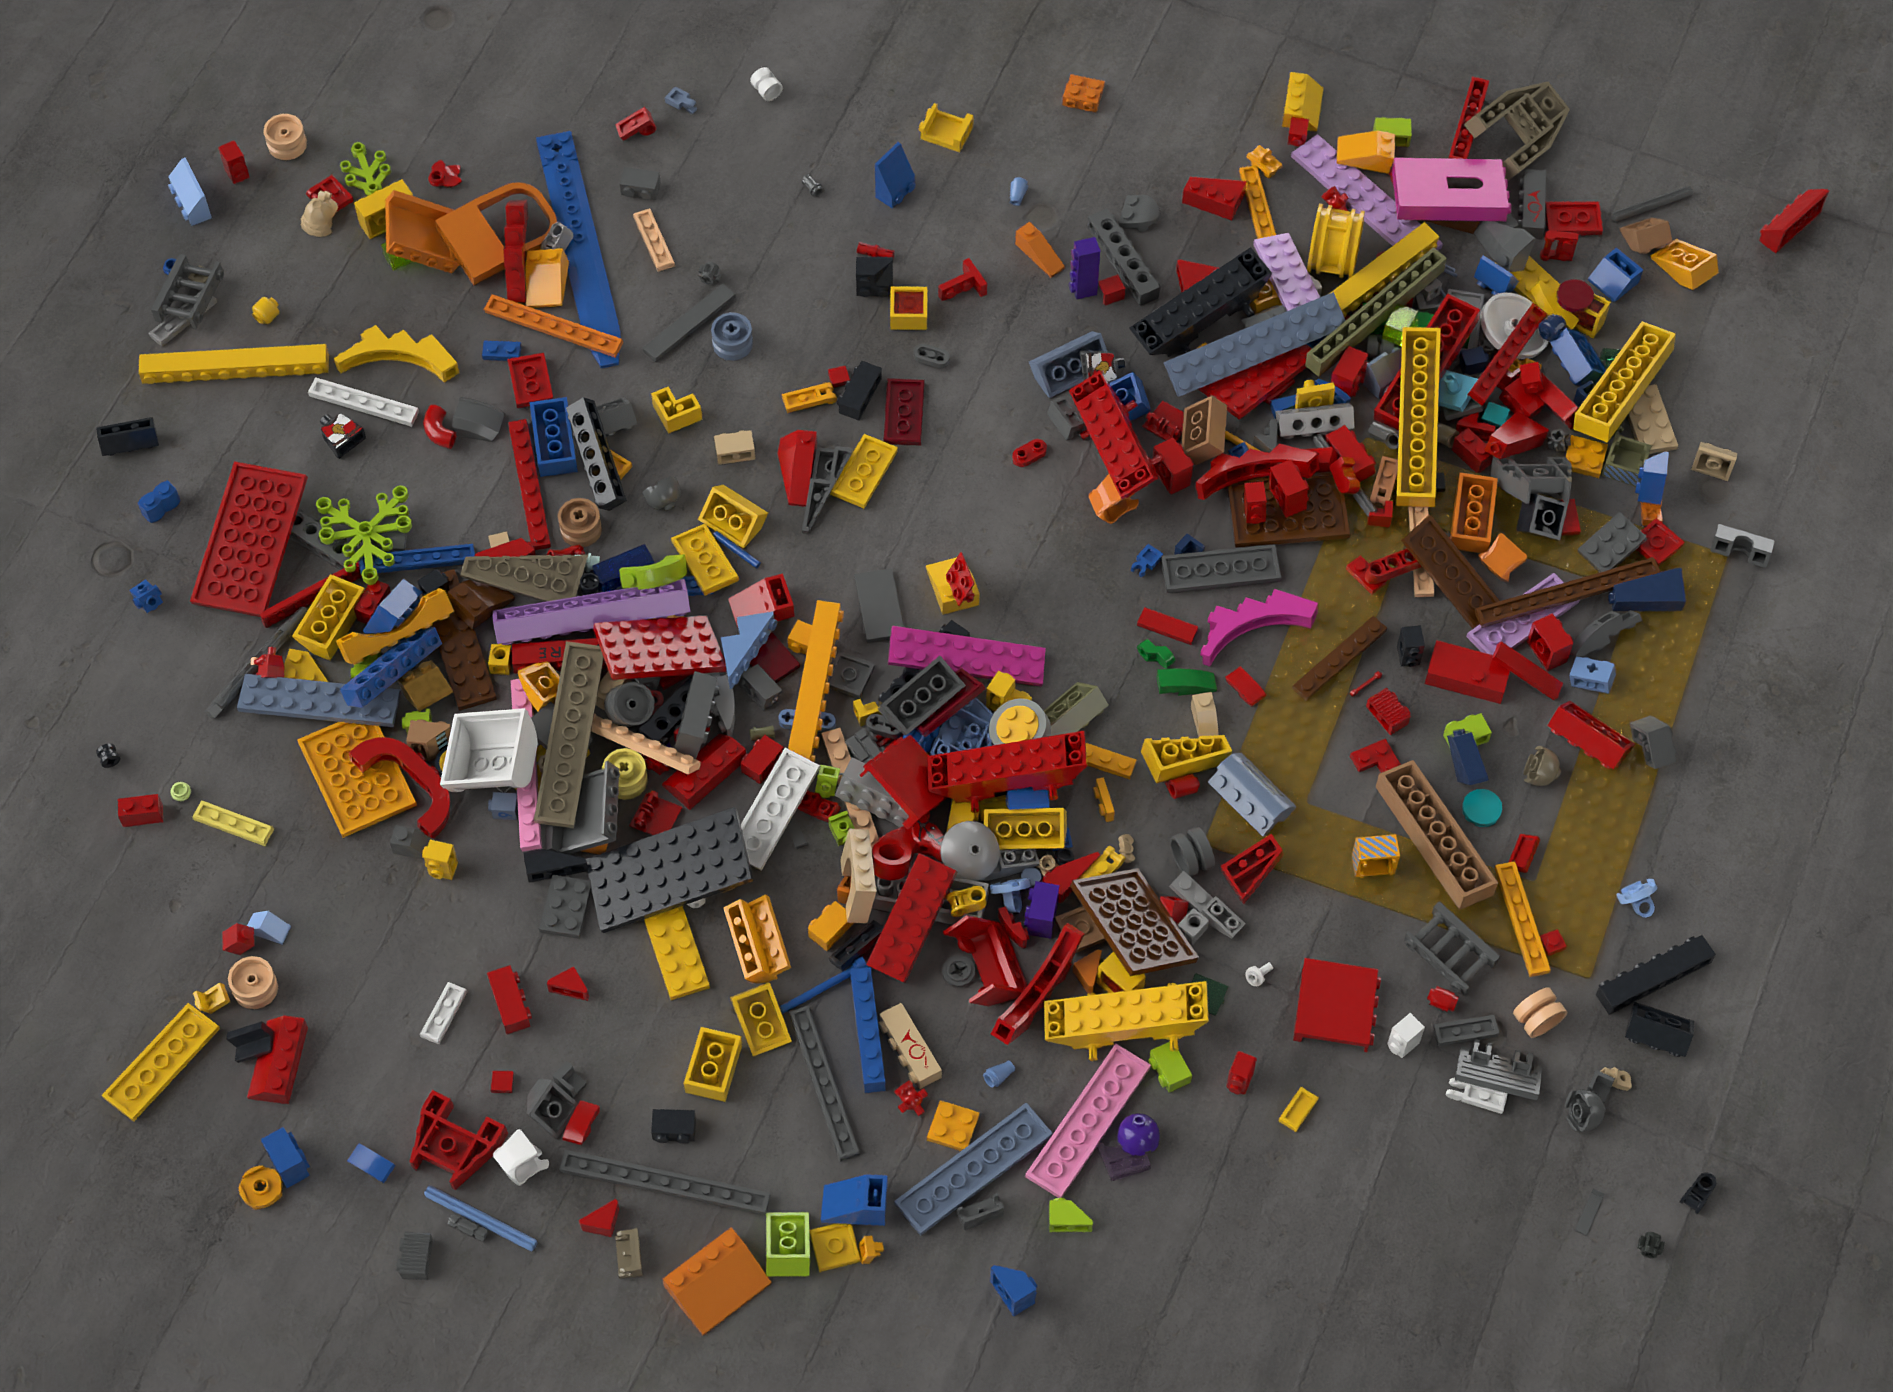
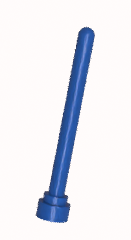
M863 957L856 959L852 967L779 1007L781 1013H786L849 978L850 969L867 968Z

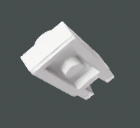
M1455 1078L1450 1079L1449 1084L1451 1086L1465 1090L1462 1093L1449 1089L1446 1092L1447 1097L1457 1101L1462 1100L1461 1102L1500 1114L1503 1113L1508 1093L1455 1081Z

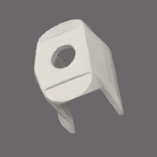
M520 1129L516 1130L493 1153V1157L506 1172L507 1176L518 1186L525 1183L528 1178L537 1172L549 1167L548 1159H538L542 1155V1151L533 1145Z

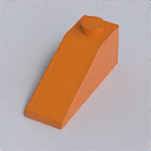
M1028 222L1016 231L1015 244L1048 276L1052 278L1065 269L1064 264L1043 234L1032 223Z

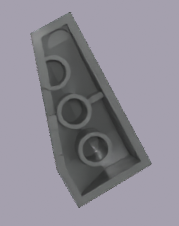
M1480 221L1474 232V235L1499 266L1508 272L1524 270L1536 238L1524 229L1513 228L1510 225L1499 224L1496 221Z

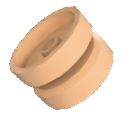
M279 114L266 122L264 136L272 156L280 160H292L303 154L307 147V140L300 119L291 114Z
M250 956L242 958L229 971V987L234 998L241 1006L248 1009L263 1008L276 997L278 991L277 978L270 964L261 957Z
M1549 987L1543 988L1527 997L1513 1012L1520 1023H1526L1524 1029L1531 1038L1541 1036L1554 1028L1568 1013L1561 1002L1555 1003L1557 997Z

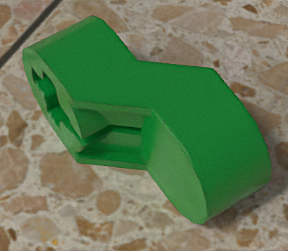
M1148 639L1137 645V650L1145 661L1158 662L1163 668H1168L1176 661L1173 653L1166 646H1155Z

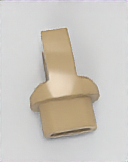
M1605 1067L1600 1071L1615 1078L1613 1087L1625 1091L1631 1089V1076L1623 1070L1618 1071V1068L1615 1067L1612 1069Z

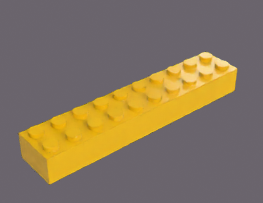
M1403 327L1396 506L1435 507L1440 328Z

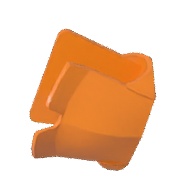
M1109 474L1088 496L1096 515L1109 524L1116 522L1119 517L1128 511L1136 509L1139 504V499L1132 500L1131 496L1121 499Z
M1502 533L1498 535L1488 552L1478 555L1481 563L1504 582H1509L1510 573L1526 562L1527 555Z

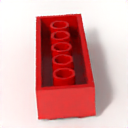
M918 854L866 965L906 983L958 873L956 870L925 855Z

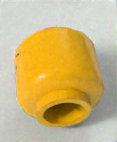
M262 297L252 307V316L260 324H269L279 315V309L277 308L279 304L272 297L270 299Z

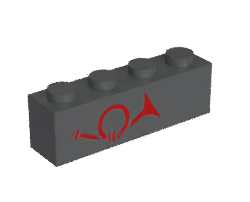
M1525 169L1523 176L1519 178V187H1522V190H1519L1518 201H1521V205L1518 206V216H1521V219H1518V228L1524 229L1536 239H1542L1545 229L1546 171Z

